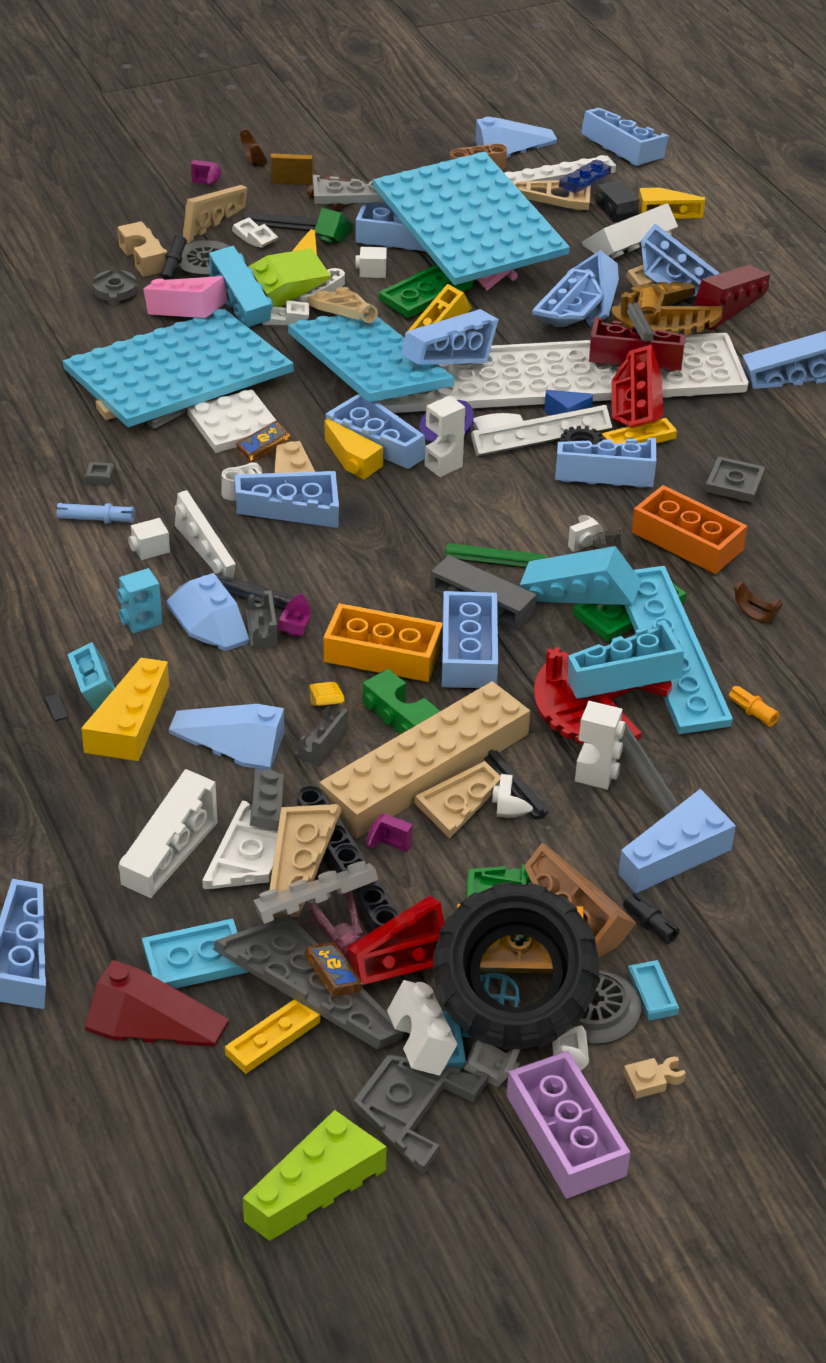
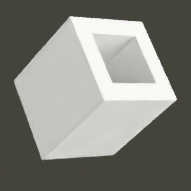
M361 247L360 255H356V269H360V277L386 278L387 248Z
M160 518L131 525L132 536L128 537L129 545L132 551L137 552L141 560L170 553L169 532Z

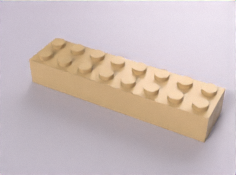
M492 681L320 781V789L331 805H339L341 808L340 820L347 831L357 839L369 832L370 827L379 815L388 814L394 817L414 805L416 795L484 762V758L488 756L490 750L493 749L494 751L501 752L529 734L530 710Z

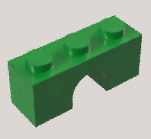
M389 669L363 682L362 702L368 710H372L386 725H390L400 735L440 712L439 709L425 698L415 703H406V683Z

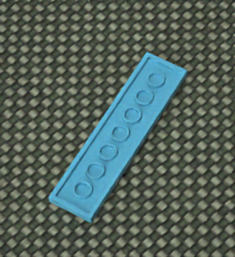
M665 566L634 570L641 579V584L633 605H624L634 630L643 627L650 630L656 627L657 622L665 620L684 651L683 678L671 680L672 690L668 697L663 696L678 734L731 727L733 721L731 713Z

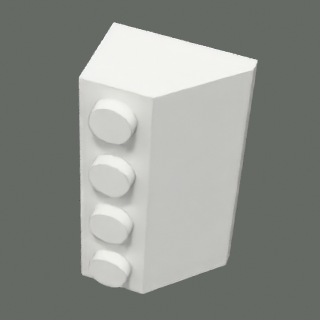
M667 203L603 228L582 241V244L593 253L602 250L606 255L614 259L623 255V251L626 249L629 253L640 248L641 239L654 224H657L670 235H672L671 230L678 227Z

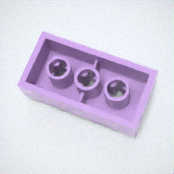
M569 1051L508 1072L507 1098L566 1199L627 1176L630 1151Z

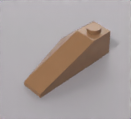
M541 843L524 867L533 884L547 887V890L560 897L564 896L574 906L583 907V919L586 923H589L596 939L598 958L619 947L636 925V922L614 901L546 844Z

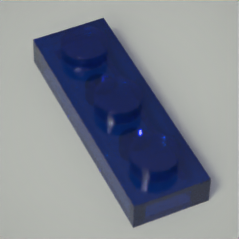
M592 160L590 163L559 179V187L577 193L611 174V166L601 160Z

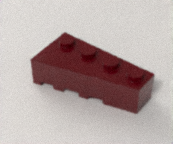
M746 265L701 279L694 306H722L721 320L710 328L709 323L705 324L704 328L711 331L765 295L769 288L771 274L751 265Z
M594 317L589 362H594L597 365L617 364L621 366L627 359L626 356L629 351L652 345L659 369H664L668 372L682 371L685 335L656 329L653 331V341L643 342L635 327H623L622 322L614 320L612 324L603 323L602 318Z

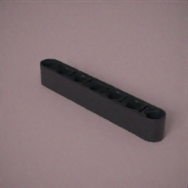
M303 786L297 792V806L331 805L323 791L317 786ZM340 818L337 820L323 855V860L329 870L336 871V873L348 870V866L356 862L365 861L368 864ZM379 880L344 893L368 933H371L399 915L397 908Z

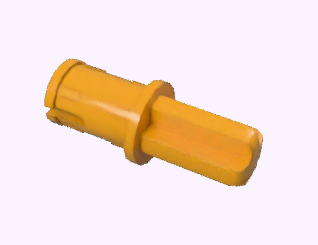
M734 686L728 695L729 699L744 708L747 715H753L768 727H772L778 721L780 713L762 702L760 696L755 697L740 686Z

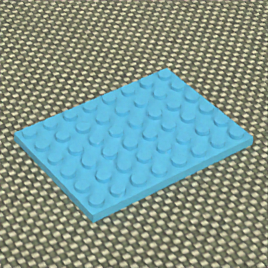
M479 152L474 155L459 157L373 179L375 190L454 285L569 254L570 246L486 152Z
M218 309L206 318L194 317L185 322H177L173 326L158 328L151 333L136 335L132 339L117 341L110 346L95 348L91 352L73 355L71 358L63 360L64 369L97 400H100L127 427L294 371L293 362L225 309Z

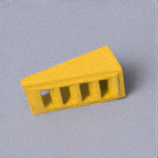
M335 682L316 683L309 686L312 706L344 702V695Z

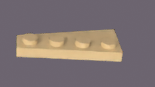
M338 804L281 807L270 890L277 889L280 892L290 889L289 885L296 881L307 880V883L314 880L341 813V808ZM303 902L302 906L299 907V911L291 913L289 915L291 917H299L305 902ZM277 912L273 914V918L284 917L288 914L286 912Z

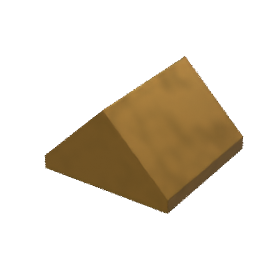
M271 153V184H313L315 165L312 155Z

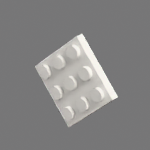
M253 390L241 391L237 394L222 396L215 400L187 407V415L215 453L243 446L241 442L273 424H276L282 430L280 424Z

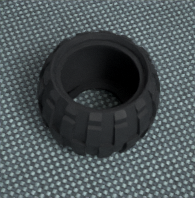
M510 882L493 884L491 888L479 893L474 892L460 902L461 905L444 922L439 932L440 935L433 956L436 989L445 1010L453 1021L464 1029L469 1036L484 1044L487 1043L505 1050L542 1047L556 1041L564 1033L573 1029L585 1015L587 1008L594 998L599 979V958L596 939L589 923L585 922L577 911V907L564 896L560 897L547 890V887L530 882L528 884H511ZM509 935H524L538 941L549 953L552 960L553 978L550 987L542 998L524 1007H509L500 1004L487 993L481 982L480 964L483 955L492 943Z

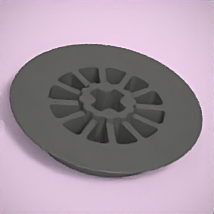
M210 240L188 243L184 247L181 256L183 259L181 264H178V267L193 277H210L209 253L230 246L222 242Z
M599 970L598 987L592 1001H598V1006H593L591 1001L584 1015L586 1018L582 1017L575 1025V1027H584L587 1043L599 1044L617 1040L630 1032L640 1018L641 1000L636 989L626 979L607 971Z

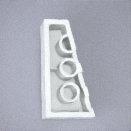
M187 769L184 770L128 852L121 858L118 866L121 885L149 898L153 897L218 823L215 781Z

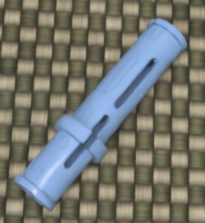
M62 503L57 505V508H60V510H57L58 519L104 521L106 524H111L112 521L134 522V517L132 516H135V509L132 506L119 507L112 506L110 503H106L105 506Z

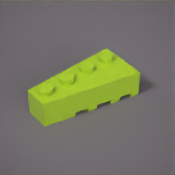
M334 1110L243 1197L244 1222L271 1241L307 1219V1214L319 1207L324 1209L332 1204L334 1198L348 1189L352 1192L360 1187L366 1178L373 1174L378 1176L386 1171L387 1146Z

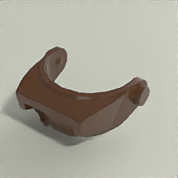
M242 129L240 131V138L250 164H258L260 166L267 164V159L251 133L247 129Z
M739 581L735 584L736 602L740 609L750 618L760 623H767L773 620L780 612L782 607L781 600L776 599L774 603H770L753 594L744 582Z

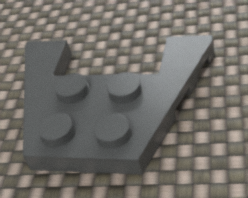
M387 1055L354 1099V1109L419 1173L424 1175L439 1154V1144L413 1132L443 1089L474 1103L488 1084L489 1074L477 1071L476 1075L460 1072L461 1068L448 1066L447 1069H443L439 1076L412 1069L407 1058Z

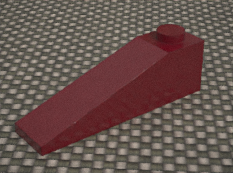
M112 960L97 982L85 1023V1030L116 1041H125V1037L144 1038V1042L155 1043V1039L174 1040L179 1045L215 1047L227 1028L229 1019L145 971Z

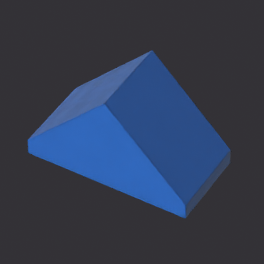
M546 390L544 412L552 416L592 408L593 394Z

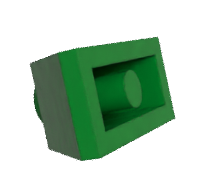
M322 208L315 227V234L324 243L332 244V241L341 243L353 230L354 224L342 213Z

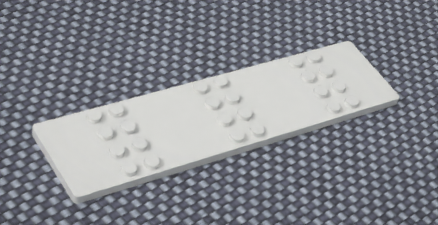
M727 333L686 335L682 371L668 372L664 369H659L662 377L663 398L746 392L748 388L747 377ZM591 340L491 346L487 363L438 364L454 377V386L379 400L377 402L392 413L426 411L427 405L449 395L455 400L466 401L472 408L545 404L546 390L592 393L593 401L612 400V379L620 366L617 364L597 365L594 362H589Z

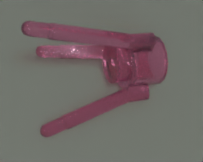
M352 890L346 892L353 926L342 923L333 927L317 904L310 903L312 908L311 914L333 941L340 956H347V947L364 935L359 924Z

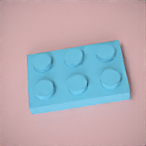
M228 919L142 938L150 974L176 989L247 973V970L213 950L215 940L238 933L234 920Z

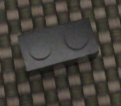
M620 180L597 185L595 202L615 223L638 215L639 199Z

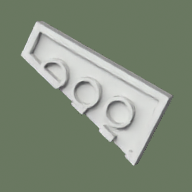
M188 491L178 493L177 505H175V527L213 569L214 573L234 578L236 563Z

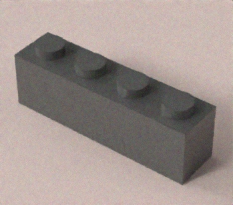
M450 555L431 571L430 591L442 597L444 591L497 593V622L519 631L535 615L537 594Z

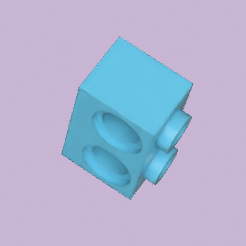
M147 568L119 577L120 589H117V596L122 607L119 610L122 624H127L132 633L161 625L160 585L150 569Z
M93 642L69 653L68 657L81 693L92 709L96 711L115 689L105 660Z

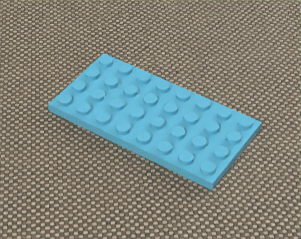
M337 314V316L333 317L320 316L315 320H298L296 323L288 324V333L368 402L454 386V377L438 364L418 365L403 356L401 351L405 338L379 317L372 323H366L362 320Z

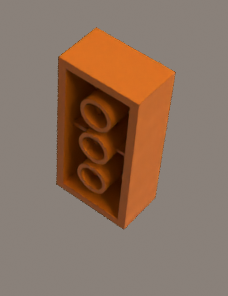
M662 485L634 508L631 532L717 574L744 550L747 525Z

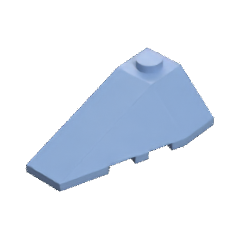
M602 250L574 267L575 269L593 272L594 278L603 293V299L585 318L590 327H593L594 317L602 318V320L609 317L619 280L618 264Z
M248 704L176 711L169 727V734L196 746L205 745L212 749V753L218 756L225 754L234 758V763L243 767L271 770L285 733L284 708Z

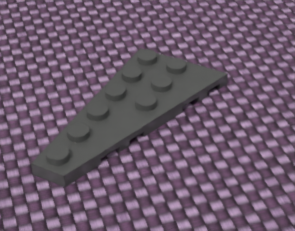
M290 915L215 940L214 951L377 1050L402 1040L404 1032L394 1028L389 1014L356 981L338 985L334 982L313 951V948L321 946Z

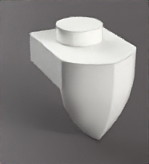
M586 515L579 516V523L570 526L568 547L573 552L596 544L603 535L604 530L602 526L592 517Z
M501 774L500 786L494 785L492 803H498L497 817L516 818L531 812L533 809L526 801L511 796L512 775Z
M583 1026L570 1029L556 1041L552 1042L553 1056L569 1051L580 1071L588 1065L587 1035Z

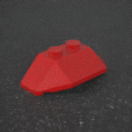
M652 345L629 351L626 356L627 359L612 379V419L630 428L653 423L663 417L662 377Z

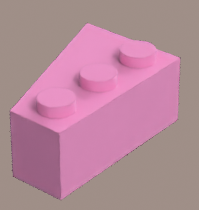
M224 276L173 280L155 279L143 289L147 312L151 315L206 318L228 302Z

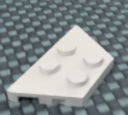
M246 801L241 802L202 880L204 889L267 883L271 880L278 831L250 826L251 809L250 804Z

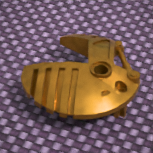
M684 282L646 283L632 287L631 293L624 292L621 295V303L618 306L612 307V321L622 322L623 327H635L627 313L629 309L627 305L629 303L633 305L635 300L638 302L653 331L658 329L677 334L684 332L686 336L692 334V329L697 328V332L704 330L705 324L709 323V328L717 324L722 318V306H670L694 295L695 286Z

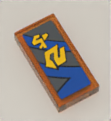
M274 421L237 442L236 446L252 462L275 449L277 445L289 441L290 434L277 421Z
M334 942L306 947L305 957L332 997L361 991L362 981Z

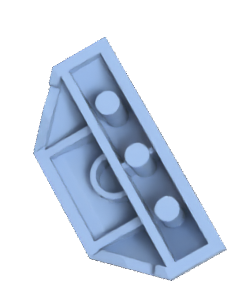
M654 224L641 239L644 274L657 284L658 282L693 284L695 286V294L688 298L697 297L701 279L720 274L657 224Z
M572 268L532 310V314L543 323L551 324L555 327H566L584 320L603 299V293L594 278L593 272Z
M214 573L188 581L179 586L166 601L168 608L190 637L207 644L216 645L218 649L223 651L249 643V637L238 605Z

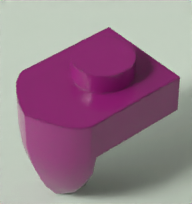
M193 160L191 163L192 182L207 184L209 187L216 184L222 173L216 163Z
M303 593L294 596L288 602L279 618L277 629L284 631L287 635L303 636L309 625L311 610Z
M381 814L369 829L367 847L374 848L382 842L407 852L412 846L413 824L388 814Z

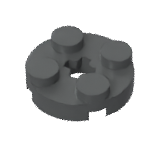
M113 270L99 273L93 279L94 295L102 300H107L110 305H117L121 300L136 296L138 293L136 277L128 271L120 270V274H113Z

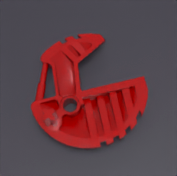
M555 647L554 650L550 648L547 650L546 663L542 666L536 677L534 700L537 711L545 722H549L550 728L554 731H561V735L568 739L575 738V742L584 744L583 741H579L581 718L588 701L617 707L611 700L632 689L668 697L672 690V683L670 680L576 699L568 683L569 654L561 652L559 647ZM622 712L621 721L626 722L637 740L641 739L642 732Z

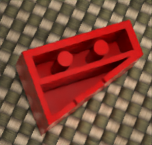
M428 896L348 946L351 971L357 981L364 985L433 967L434 950L440 935L439 932L444 924L441 902L432 896Z

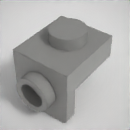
M476 1040L464 1070L473 1075H476L477 1071L489 1074L488 1083L498 1088L506 1078L508 1079V1072L519 1067L520 1063L516 1059L520 1049H511L508 1053H505L493 1045L484 1044Z

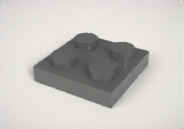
M718 456L706 482L705 492L753 503L764 477L766 467Z

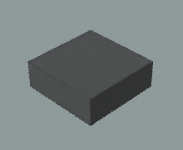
M89 462L85 475V484L110 485L114 473V464Z

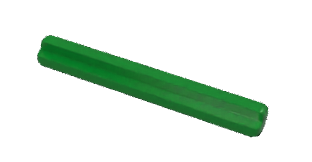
M448 543L445 549L446 557L450 555L459 560L526 568L529 561L546 558L545 554Z

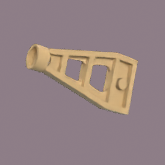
M578 180L513 182L529 200L572 208L577 211L589 210L591 182ZM564 189L569 191L568 197H559L551 194L552 190ZM532 190H547V192L541 193Z
M347 287L336 288L334 292L317 291L316 295L308 296L309 305L318 310L362 320L366 323L374 322L378 316V310L375 306L366 303L357 293L350 291Z

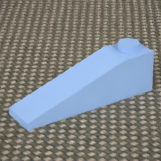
M496 117L476 119L475 141L477 145L503 144L507 147V158L511 157L513 152L518 151L522 154L530 147L538 149L557 143V138L551 129Z

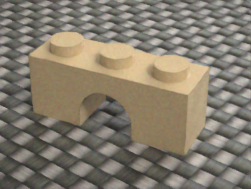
M142 221L119 226V246L127 256L134 254L135 267L140 274L145 277L161 273L166 261L165 255L167 250L162 248L159 240L155 239L152 235L151 230L147 229Z

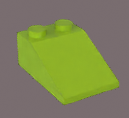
M312 248L267 255L248 266L252 269L255 280L261 283L265 296L270 297L273 307H282L286 305L287 300L293 301L332 278Z

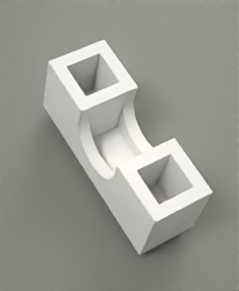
M450 395L426 406V426L435 432L438 438L425 446V466L439 477L463 467L465 406Z
M588 701L581 718L579 741H583L584 745L577 759L575 782L608 790L611 780H617L621 764L616 762V759L620 758L623 743L619 742V738L621 739L626 723L621 721V708Z
M403 980L387 1012L396 1030L410 1033L403 1050L411 1068L440 1076L454 1052L457 1042L433 989L423 982L413 983Z

